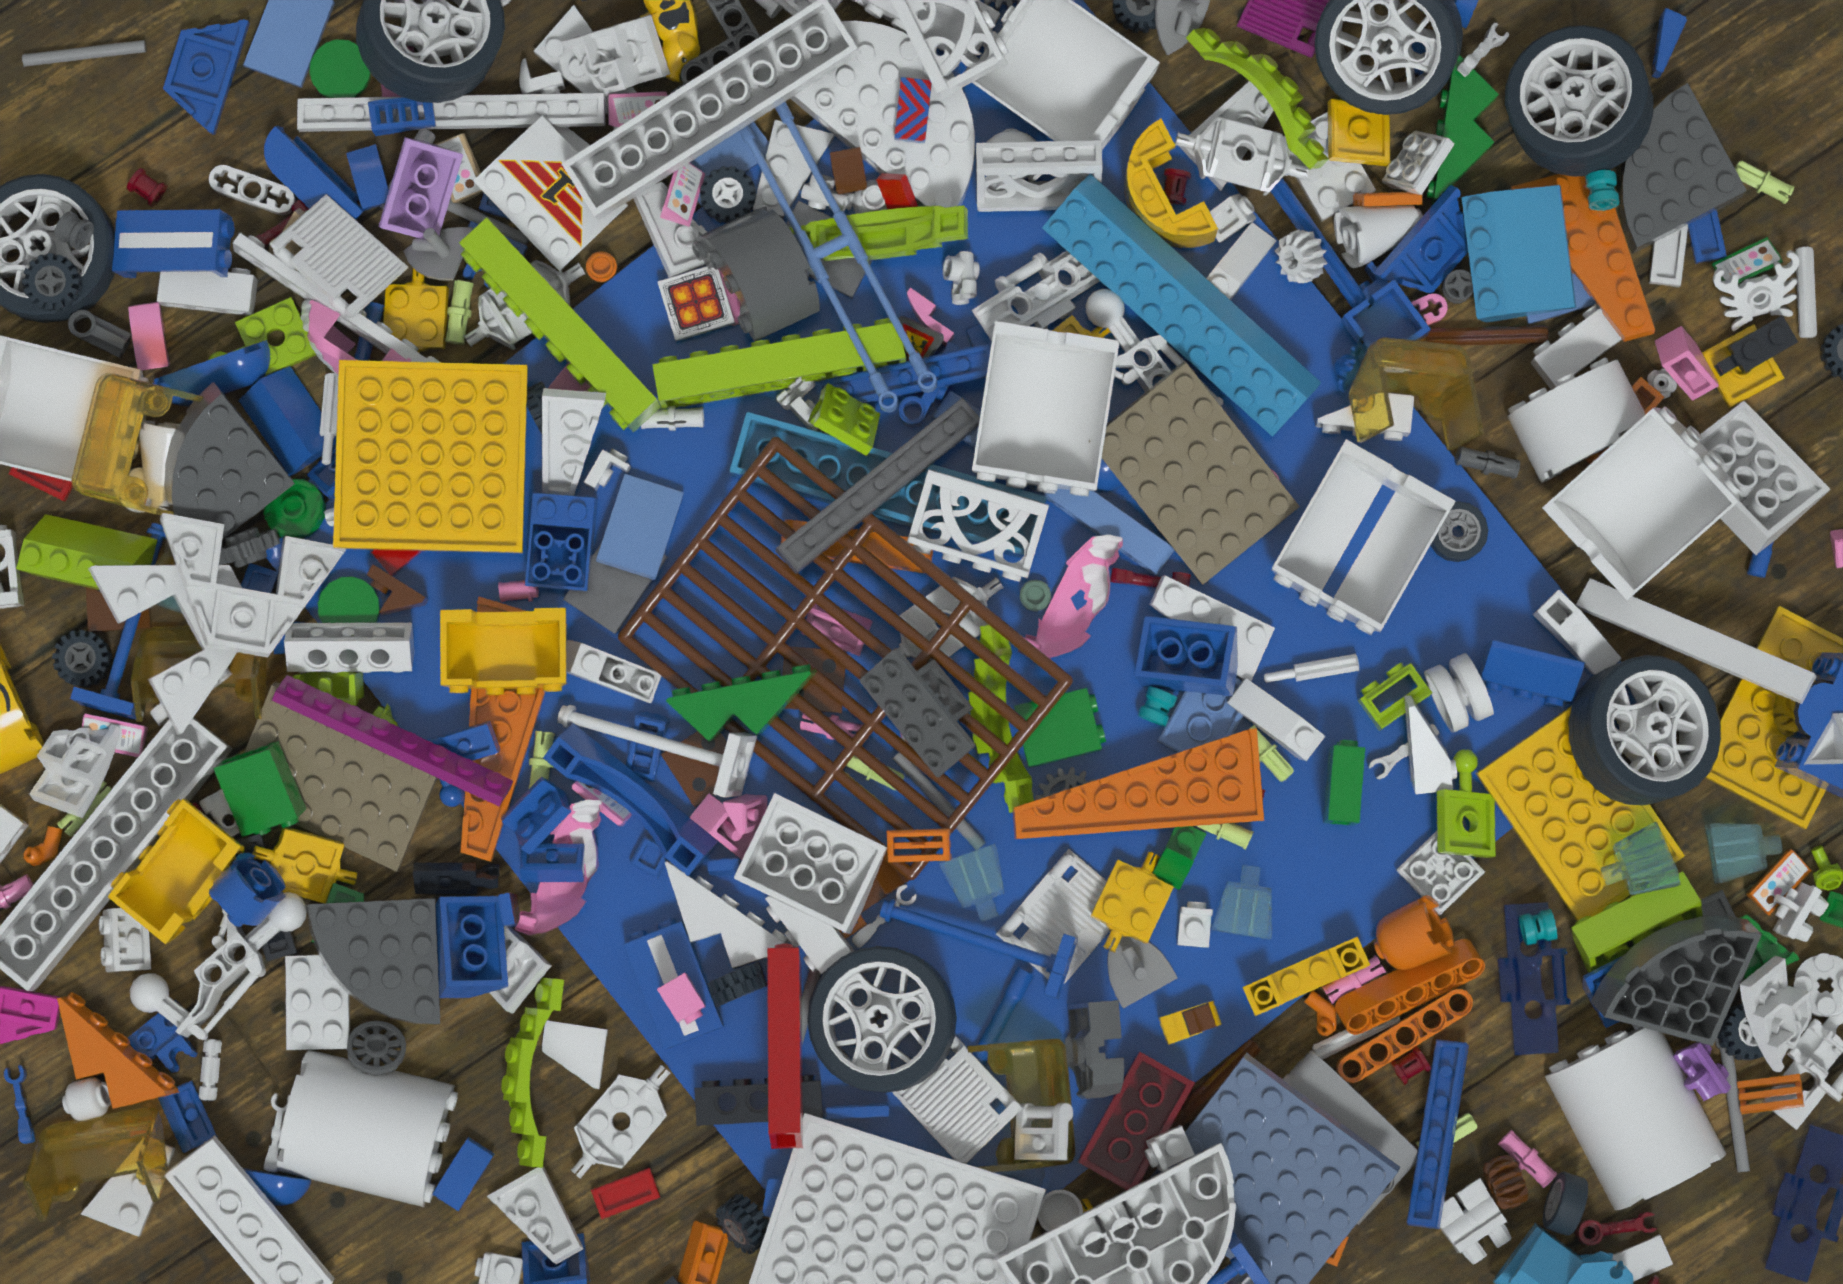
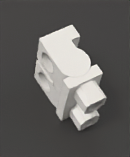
M1480 1178L1455 1193L1465 1210H1461L1453 1196L1444 1201L1440 1224L1441 1231L1457 1253L1462 1252L1473 1265L1487 1256L1478 1242L1486 1235L1490 1237L1496 1248L1511 1240L1508 1229L1504 1225L1507 1220L1501 1214Z

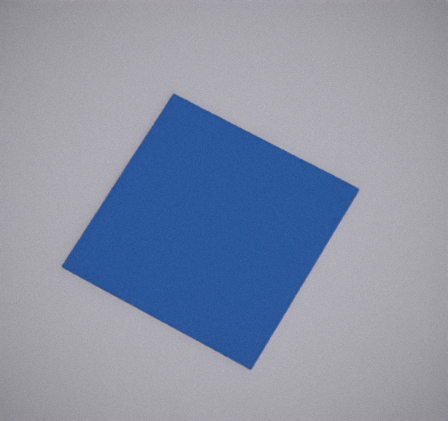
M1072 0L1094 15L1083 0ZM991 2L988 6L995 9V3ZM1016 2L1013 3L1012 6H1013L1014 8H1016V7H1017V3H1016ZM1006 5L1001 6L999 10L1000 17L995 24L996 26L992 29L997 34L1004 27L1002 26L1003 22L1001 19L1008 10ZM983 45L979 50V53H981V55H976V57L979 59L985 52V47H983ZM936 48V54L938 56L944 55L945 52ZM960 62L952 73L956 77L965 72L967 66ZM1150 82L1144 87V93L1104 149H1102L1101 184L1126 206L1124 193L1125 175L1131 151L1140 135L1159 119H1162L1174 143L1178 132L1188 136L1191 134ZM973 83L962 87L972 114L975 132L973 173L962 203L968 209V239L942 242V247L917 250V255L873 260L870 265L898 318L906 316L921 323L907 299V292L912 288L936 305V311L931 317L954 332V338L951 343L960 346V350L972 347L966 328L979 324L972 310L999 293L995 286L997 278L1000 276L1006 277L1032 261V257L1037 253H1042L1050 262L1067 251L1042 229L1056 210L979 212L977 210L976 143H987L994 135L1006 129H1017L1034 138L1036 142L1054 140ZM815 119L805 126L831 133ZM836 136L817 164L822 175L832 178L834 176L830 153L850 149ZM1177 145L1174 149L1168 151L1172 160L1153 169L1163 190L1166 180L1164 169H1180L1191 173V179L1187 180L1184 198L1187 199L1186 205L1171 204L1176 215L1203 201L1210 212L1230 196L1240 194L1230 182H1226L1220 191L1207 176L1205 179H1201L1197 165ZM863 160L866 181L877 179L881 174ZM756 164L746 172L753 181L756 194L762 174L759 164ZM812 172L804 184L810 182ZM1041 174L1034 182L1051 181L1056 176ZM802 189L790 207L792 212L798 201L808 205L809 200L801 198ZM853 205L850 210L845 209L844 211L846 215L856 214ZM826 206L825 210L816 209L833 218L834 213L829 206ZM703 207L695 212L692 217L697 225H701L707 232L726 224L724 222H716L715 219L706 213ZM1255 211L1253 213L1256 216V220L1253 223L1274 238L1276 243L1231 301L1315 376L1321 384L1272 437L1170 343L1167 342V344L1195 371L1197 377L1217 397L1222 398L1223 404L1221 407L1267 466L1277 473L1282 485L1300 507L1203 585L1176 551L1173 552L1157 576L1172 578L1173 572L1191 574L1190 588L1275 627L1251 682L1298 714L1325 735V737L1309 759L1304 761L1296 758L1256 726L1257 730L1271 745L1275 744L1277 746L1276 750L1290 764L1294 772L1288 779L1281 782L1262 761L1260 762L1261 786L1265 790L1263 798L1264 821L1235 823L1247 830L1254 831L1246 850L1223 838L1217 840L1216 835L1197 826H1192L1207 834L1180 890L1173 888L1148 941L1161 951L1174 970L1177 979L1125 1008H1122L1119 1002L1122 1038L1104 1040V1046L1099 1047V1053H1105L1106 1059L1124 1058V1076L1137 1053L1141 1052L1187 1079L1197 1082L1305 995L1303 994L1255 1016L1242 987L1355 937H1358L1362 947H1365L1376 938L1377 924L1385 915L1421 898L1396 869L1437 831V792L1415 794L1411 784L1409 756L1398 761L1385 778L1376 779V777L1384 773L1385 767L1381 763H1376L1369 769V764L1375 759L1392 754L1401 745H1405L1408 742L1406 713L1379 731L1358 702L1364 696L1361 693L1362 689L1375 680L1380 685L1389 679L1386 672L1399 663H1402L1404 667L1411 663L1427 685L1424 675L1426 670L1440 664L1450 674L1449 661L1463 653L1470 657L1479 673L1485 646L1492 640L1579 661L1533 616L1557 590H1560L1566 597L1567 595L1463 467L1455 465V457L1414 407L1411 433L1408 437L1403 436L1402 441L1384 439V434L1372 433L1369 438L1353 436V431L1341 430L1340 434H1327L1322 432V428L1315 427L1318 418L1385 392L1380 388L1371 386L1370 383L1367 384L1360 381L1358 378L1347 385L1345 393L1339 390V377L1334 372L1335 361L1344 354H1350L1352 346L1362 348L1363 344L1361 342L1356 343L1342 324V318L1311 281L1307 283L1289 282L1287 275L1281 274V265L1275 263L1279 259L1275 252L1280 246L1279 241ZM784 216V218L782 219L787 224L788 219L786 216ZM1251 223L1246 224L1220 243L1215 237L1214 242L1204 246L1172 248L1207 278ZM653 245L574 307L573 310L658 400L652 364H658L660 358L677 356V360L690 358L689 354L697 351H708V355L721 353L720 348L731 345H738L739 349L749 348L754 340L749 332H743L740 325H729L676 342L658 286V281L669 277ZM961 251L972 252L974 262L979 263V275L977 280H975L977 282V296L969 299L968 304L955 305L952 303L953 281L943 278V263L948 255L956 256ZM704 265V266H702V267H699V268H696V269H693V270H690V271H694V270H697V269H700V268H703V267H707V266ZM1065 270L1058 272L1060 282L1064 285H1070L1072 282L1071 275ZM1036 272L1015 286H1019L1022 292H1025L1043 281L1039 272ZM866 274L853 299L834 290L851 324H861L863 328L874 326V321L889 318ZM809 277L808 281H814L817 287L820 311L760 340H769L770 344L782 342V337L799 334L800 338L812 337V332L822 329H831V333L844 331V325L822 284ZM1101 281L1071 299L1075 306L1071 315L1075 317L1083 328L1090 332L1097 326L1089 320L1086 314V303L1088 297L1093 292L1099 289H1109ZM1124 303L1125 312L1123 318L1140 342L1145 338L1160 335ZM1011 305L1012 310L1016 314H1019L1017 309L1013 305ZM1071 315L1064 319L1058 318L1050 323L1047 329L1052 331ZM1108 333L1105 337H1103L1105 339L1116 340L1112 333ZM544 336L540 340L535 338L503 363L528 365L527 388L541 381L548 388L568 364L565 359L560 363L550 353L545 345L548 341ZM941 343L934 355L943 354L946 346ZM1120 344L1117 356L1126 353ZM1161 350L1157 351L1170 371H1173L1177 366ZM1361 350L1359 361L1362 370L1365 369L1383 378H1389L1382 368L1377 371ZM1142 351L1135 352L1134 360L1136 364L1147 366L1149 363L1147 354ZM1116 368L1117 371L1123 374L1130 371L1128 368ZM1114 376L1107 423L1145 393L1137 380L1129 385H1124L1121 379ZM1155 376L1152 380V385L1157 384L1163 377ZM986 378L949 385L945 396L949 391H952L981 411ZM816 386L802 397L804 402L809 399L815 405L817 404ZM784 389L676 408L691 409L703 407L704 428L680 427L676 428V431H670L669 428L641 429L640 426L633 433L629 427L625 430L621 429L611 418L609 412L612 409L607 404L601 409L574 496L598 499L592 556L602 543L624 474L684 492L664 553L668 558L659 569L656 580L651 581L616 635L564 601V597L569 592L566 589L538 587L539 596L538 598H533V601L519 599L501 602L499 582L522 581L526 578L533 493H543L542 434L527 408L523 553L422 551L393 577L420 593L429 601L425 606L387 615L379 613L377 623H412L415 651L412 671L400 673L372 671L363 673L365 684L384 707L386 704L390 705L392 717L400 728L415 733L425 740L468 728L471 689H468V693H449V687L441 686L440 610L472 609L477 612L479 596L525 611H534V608H566V642L567 640L580 642L656 672L618 640V634L740 478L731 476L729 471L746 413H754L808 429L790 409L785 410L777 402V395ZM923 391L897 397L898 407L890 413L884 412L880 408L879 401L867 403L880 413L873 448L890 453L897 451L935 420L932 418V414L941 401L936 400L924 423L916 428L907 427L900 421L899 405L904 398L909 396L922 398ZM892 398L885 399L883 404L890 406L894 400ZM914 404L908 405L904 409V415L912 420L917 419L922 413L920 407ZM1346 439L1393 465L1400 472L1416 478L1455 500V502L1460 501L1472 504L1484 515L1489 529L1487 542L1482 550L1466 561H1447L1438 556L1430 546L1383 629L1380 632L1374 631L1372 635L1361 631L1355 626V623L1344 619L1343 623L1334 620L1326 614L1327 608L1320 604H1317L1316 607L1306 604L1299 599L1301 593L1292 587L1286 588L1273 580L1275 577L1272 571L1273 565ZM963 440L933 463L936 466L977 477V473L972 471L975 448ZM611 449H614L628 457L626 463L631 467L628 473L611 465L610 469L613 471V474L605 487L600 485L597 491L585 485L584 481L602 450L610 453ZM995 479L996 483L1006 485V480ZM753 482L747 489V492L783 521L785 519L805 522L811 520L772 487ZM1382 484L1322 590L1327 595L1334 598L1395 494L1394 490ZM1027 485L1026 487H1024V489H1020L1034 494H1038ZM1123 485L1111 492L1094 491L1169 544ZM804 497L807 501H809L813 506H815L820 511L824 510L828 505H830L825 502ZM332 499L325 503L326 510L334 507ZM1048 500L1046 501V504L1049 505L1028 578L1021 576L1020 582L1002 577L1003 571L991 567V571L988 573L972 568L973 562L962 558L960 564L942 559V552L933 550L932 563L951 578L956 577L976 588H982L996 577L999 583L1002 584L1003 589L989 597L987 606L1024 638L1026 634L1037 637L1039 619L1042 621L1048 606L1038 612L1027 610L1020 601V591L1023 585L1030 580L1043 581L1050 589L1051 602L1068 568L1066 562L1093 536H1098ZM738 501L728 516L782 559L775 551L776 547L781 543V535ZM324 518L319 529L303 539L333 545L334 526H329L326 518ZM878 518L899 536L909 537L911 527ZM861 521L852 529H859L864 522ZM719 525L709 538L713 544L794 610L805 598L806 595L722 526ZM1458 525L1452 529L1455 537L1463 536L1464 533L1461 530V526ZM923 531L929 539L941 537L940 535ZM284 538L279 539L280 544L266 550L268 556L266 558L277 572H279ZM951 538L944 544L945 546L961 550ZM346 549L305 606L317 623H322L318 616V601L321 592L330 582L340 577L352 576L362 579L370 585L373 579L366 574L373 564L388 573L371 553L374 549ZM701 549L689 563L774 634L786 622L783 616ZM993 550L978 554L979 556L995 560ZM1118 551L1119 558L1108 567L1110 579L1113 568L1154 576V574L1120 551ZM1003 553V558L1010 563H1016L1021 560V558ZM812 561L798 573L814 586L825 571ZM848 562L843 568L846 573L899 616L915 605L867 565ZM892 569L925 597L941 586L926 573ZM683 574L671 586V589L755 658L767 646L766 642ZM836 580L832 582L824 592L825 596L841 609L872 620L869 632L891 650L900 647L899 644L902 643L900 632ZM1110 582L1108 604L1106 603V606L1093 618L1090 626L1085 631L1092 636L1081 647L1050 658L1073 678L1072 685L1065 693L1087 688L1089 695H1095L1099 712L1093 713L1096 725L1102 724L1106 742L1101 743V751L1028 768L1022 746L1017 753L1025 769L1032 777L1034 800L1036 795H1043V791L1038 787L1039 784H1049L1046 775L1050 774L1054 778L1058 777L1057 770L1059 768L1063 770L1064 775L1069 773L1071 767H1074L1075 775L1077 776L1081 772L1086 771L1085 780L1088 782L1091 779L1097 780L1177 753L1158 742L1165 728L1164 726L1137 716L1140 707L1145 705L1147 701L1145 695L1148 687L1141 686L1134 676L1145 616L1166 618L1150 605L1156 590L1155 587ZM374 588L380 599L381 610L392 591L388 590L385 595ZM1082 589L1070 598L1076 611L1087 603V600L1084 599L1085 592ZM664 598L653 609V614L732 679L742 677L748 670V667ZM645 622L642 623L633 635L634 638L697 690L702 691V684L716 682ZM935 622L936 626L940 628L941 626ZM797 628L785 642L793 647L821 649L806 635L801 634L802 632ZM980 635L976 637L978 641H980ZM1009 642L1012 649L1009 666L1047 696L1058 681L1030 658L1018 652L1019 649ZM865 644L859 656L847 652L868 671L882 660L878 654ZM963 646L949 657L974 677V659H979V657L966 646ZM777 652L766 667L771 671L780 670L782 676L784 657ZM1355 653L1359 660V671L1297 682L1295 678L1268 683L1264 680L1265 673L1294 669V664ZM911 656L909 658L906 657L910 664L915 660ZM1584 666L1572 702L1568 704L1563 703V707L1545 704V698L1533 695L1532 700L1514 696V690L1503 688L1502 692L1487 690L1494 714L1477 721L1467 711L1469 716L1468 726L1454 733L1445 724L1432 695L1418 703L1417 706L1428 723L1435 725L1438 729L1439 734L1437 737L1445 747L1450 760H1453L1454 755L1462 749L1471 750L1476 754L1478 765L1471 773L1472 792L1489 794L1475 773L1572 706L1579 690L1594 675ZM941 667L969 702L968 692L972 691ZM846 669L844 691L872 713L878 704L863 687L860 680ZM567 673V684L562 686V691L545 693L509 809L529 790L532 765H529V759L533 758L535 731L555 733L554 743L557 737L567 729L558 723V714L563 705H573L578 713L633 728L635 715L639 711L669 717L666 738L681 742L697 732V730L666 702L667 698L672 697L671 690L677 688L661 676L652 703H648ZM1408 674L1371 701L1381 713L1418 686ZM1006 680V704L1013 710L1015 705L1032 701ZM1626 684L1625 688L1630 705H1635L1637 701L1628 684ZM1158 688L1177 697L1174 707L1170 708L1168 712L1170 719L1185 691ZM842 707V714L822 712L827 717L835 715L839 716V720L860 725L864 724L845 707ZM783 709L778 717L830 760L834 761L845 748L835 739H827L824 734L800 730L801 721L814 724V722L802 718L803 713L800 710ZM886 715L881 722L900 736V731ZM737 716L734 717V720L738 724L745 728L749 733L756 735ZM1243 716L1233 734L1248 730L1254 724ZM1614 719L1615 728L1619 730V724ZM957 721L973 741V732ZM1009 723L1013 738L1019 730ZM643 724L644 728L658 731L656 726ZM770 725L763 733L757 734V739L812 785H815L825 773L822 768ZM578 726L626 765L630 746L629 740ZM724 729L721 734L727 741L730 732ZM873 731L862 746L876 758H879L886 766L902 773L904 781L931 802L893 760L899 752ZM1339 740L1358 741V747H1365L1360 823L1355 826L1323 823L1329 748L1337 745ZM975 745L968 753L988 769L989 752L978 754L977 746ZM637 749V753L653 756V751ZM753 752L742 795H766L768 807L774 793L840 824ZM661 756L655 781L643 780L690 817L698 806L694 807ZM634 761L635 766L650 769V763ZM959 761L944 773L968 793L980 779ZM847 766L843 769L914 829L941 828L897 790H892L871 778L868 781L866 780L867 776ZM554 767L550 768L549 781L565 792L569 806L585 800L572 789V785L576 780L565 777ZM1457 771V779H1452L1453 790L1459 791V772ZM922 772L956 809L960 802ZM834 780L824 795L887 846V830L896 829L839 782ZM1065 781L1057 783L1049 793H1058L1063 790ZM992 783L964 818L986 843L976 851L961 833L955 829L950 835L952 860L929 861L915 880H910L904 884L908 887L900 893L903 901L911 900L916 894L914 903L909 906L900 905L899 907L1002 940L996 933L1068 849L1107 881L1117 860L1133 867L1141 868L1148 851L1154 853L1153 857L1156 854L1161 857L1175 827L1015 839L1013 812L1009 813L1008 805L1004 798L1005 783ZM464 793V799H463V801H462V803H461V805H462L463 808H464V802H465V793ZM714 795L713 797H715L718 801H720L723 804L724 801L736 798L738 796L721 797L718 795ZM1495 803V841H1497L1512 829V826ZM600 812L599 815L602 820L599 826L593 830L598 846L599 867L589 880L586 890L581 897L587 902L575 917L558 926L559 930L694 1101L695 1088H702L701 1081L720 1080V1086H733V1079H752V1085L764 1084V1078H768V986L716 1007L724 1027L664 1050L623 944L630 942L628 936L641 930H645L647 934L659 930L657 924L674 918L676 923L683 921L666 866H664L657 879L630 864L645 836L655 841L649 831L633 815L622 827ZM1464 816L1462 821L1463 827L1468 831L1470 822ZM503 825L496 850L521 880V849L515 831ZM549 834L540 844H553L555 835ZM924 836L929 841L933 838V836ZM894 837V842H910L905 837ZM718 841L705 860L689 877L696 880L699 875L713 885L711 889L713 894L719 898L726 894L739 903L736 910L745 916L750 911L765 921L762 928L772 934L776 929L785 935L788 929L783 922L779 921L776 923L766 910L769 903L765 898L769 895L734 879L735 875L709 876L707 864L709 859L737 857L740 863L742 861ZM919 848L894 849V852L897 855L920 854L921 850ZM940 848L936 854H943V848ZM1070 866L1061 877L1069 883L1078 871L1073 866ZM522 881L530 893L537 894L540 882ZM897 890L860 914L867 925L869 923L872 924L876 920L885 899L890 901L891 899L896 900ZM1188 901L1206 903V909L1213 910L1209 948L1177 945L1180 907H1187ZM891 918L890 922H885L883 925L880 924L876 928V932L861 948L852 942V938L860 930L849 936L846 941L854 951L874 946L893 947L919 956L933 966L946 981L954 999L957 1016L955 1035L971 1053L977 1047L1002 1001L1005 990L1017 968L1020 967L1034 975L1022 1000L1018 1002L988 1057L985 1068L1019 1104L1031 1103L1034 1106H1055L1058 1103H1068L1072 1106L1073 1117L1068 1122L1067 1160H1014L1015 1116L966 1164L987 1171L1051 1167L1054 1171L1047 1185L1045 1195L1054 1190H1062L1088 1169L1078 1163L1077 1160L1114 1095L1090 1099H1081L1076 1095L1079 1089L1074 1072L1068 1067L1065 1039L1069 1034L1067 1005L1118 1000L1109 980L1107 966L1109 949L1107 950L1103 947L1111 930L1063 985L1059 999L1044 994L1049 979L1029 962ZM1022 922L1013 935L1020 940L1029 930V927ZM721 933L693 943L690 942L706 984L759 962L768 984V957L733 969ZM799 945L803 996L810 968L803 959L807 955ZM879 969L863 974L872 985ZM887 969L880 990L899 994L901 971ZM908 976L906 993L920 989L921 987L918 983ZM858 989L853 993L852 1001L855 1006L860 1007L867 1002L868 996L865 990ZM1214 1001L1222 1025L1167 1045L1158 1019L1159 1017ZM838 1002L835 1007L834 1018L847 1013ZM916 1002L908 1003L904 1010L906 1017L910 1020L917 1018L920 1014L919 1004ZM881 1014L877 1024L884 1026V1021L888 1019V1015ZM851 1018L834 1025L838 1041L856 1038L855 1026ZM931 1025L916 1029L925 1041L928 1038ZM807 1026L802 1045V1076L814 1075L815 1081H821L823 1119L826 1120V1108L828 1106L887 1103L890 1116L828 1119V1121L954 1160L892 1092L884 1093L861 1090L844 1083L830 1073L817 1057L810 1041ZM909 1033L900 1042L897 1049L910 1059H913L920 1052L922 1046L912 1033ZM877 1041L871 1042L868 1045L867 1054L871 1059L879 1058L883 1052L882 1045ZM856 1044L841 1047L848 1057L853 1059ZM950 1049L946 1058L950 1060L956 1053ZM893 1054L890 1070L907 1063ZM756 1091L751 1095L750 1103L753 1108L760 1110L766 1107L768 1097L764 1092ZM728 1092L722 1094L719 1098L720 1108L724 1111L733 1110L736 1106L735 1096ZM998 1098L990 1104L999 1115L1006 1109ZM1034 1119L1031 1122V1128H1052L1053 1119ZM768 1122L714 1125L765 1191L768 1179L783 1180L793 1148L771 1149Z

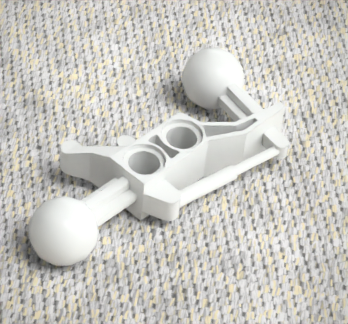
M1099 289L1093 292L1088 297L1086 303V314L1094 325L1108 328L1116 340L1120 341L1119 344L1126 352L1117 356L1116 368H1128L1130 371L1123 374L1115 368L1114 374L1115 377L1122 380L1124 385H1129L1137 380L1142 389L1147 392L1153 387L1152 380L1155 376L1164 378L1171 372L1157 353L1158 350H1161L1177 367L1184 362L1161 335L1145 338L1140 342L1123 318L1125 312L1124 302L1114 291ZM1142 351L1147 354L1149 358L1147 366L1136 364L1134 360L1135 352ZM1204 384V386L1208 389V391L1211 393V395L1215 398V400H1216V401L1219 403V405L1221 406V405L1223 404L1222 398L1217 397V396Z
M291 892L283 893L286 894L285 898L261 924L247 935L244 934L241 927L235 926L229 921L227 913L222 908L224 916L219 926L221 928L218 936L212 939V944L217 951L194 970L200 982L197 1004L190 1013L169 997L167 982L161 976L154 973L141 975L133 981L130 988V998L133 1005L142 1012L152 1013L158 1011L177 1027L175 1032L179 1035L189 1037L193 1034L200 1040H206L208 1033L228 1009H231L258 977L265 975L266 968L262 959L263 956L258 950L279 931L288 932L301 927L307 914L303 899ZM226 930H227V941L224 939V935H225V933H226ZM240 946H244L246 949L245 957L240 961H235V950ZM220 967L222 969L221 978L216 982H212L210 977L212 970ZM249 970L250 973L224 1002V1006L207 1026L202 1029L200 1026L214 1014L222 993Z

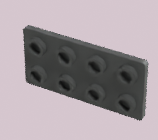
M895 648L860 679L863 687L936 777L943 775L975 747V743L957 722L968 714L973 707L935 660H932L916 671L902 652Z

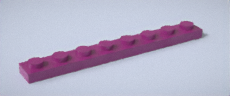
M287 675L274 693L272 701L494 805L500 806L511 789L513 780L457 755L440 745L427 741L415 733L397 727L385 719L367 713L357 706L337 699L329 693L307 685L299 679Z

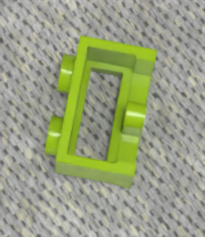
M1399 663L1386 672L1389 679L1380 685L1375 680L1361 690L1364 696L1358 702L1379 731L1406 713L1405 699L1402 697L1381 713L1371 700L1409 674L1418 687L1405 696L1411 695L1416 704L1433 694L1411 663L1406 667Z
M308 672L293 675V678L299 679L322 692L329 693L350 705L356 706L359 699L364 697L363 672Z

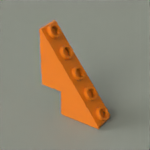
M70 992L66 997L57 998L76 1079L104 1074L112 1109L179 1093L172 1077L166 1073L159 1072L152 1066L153 1062L147 1055L134 1050L129 1045L130 1041L126 1036L119 1032H114L107 1025L108 1021L102 1015L92 1012L85 1006L86 1002L81 996Z

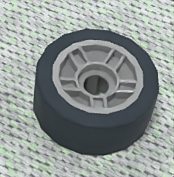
M1457 501L1452 506L1430 546L1438 556L1447 561L1461 562L1469 560L1478 554L1487 542L1489 529L1486 518L1472 504ZM1458 525L1461 526V530L1464 533L1463 536L1455 537L1452 529Z
M1564 1171L1556 1176L1548 1192L1543 1210V1226L1546 1229L1567 1236L1575 1231L1582 1218L1588 1197V1182L1585 1178Z

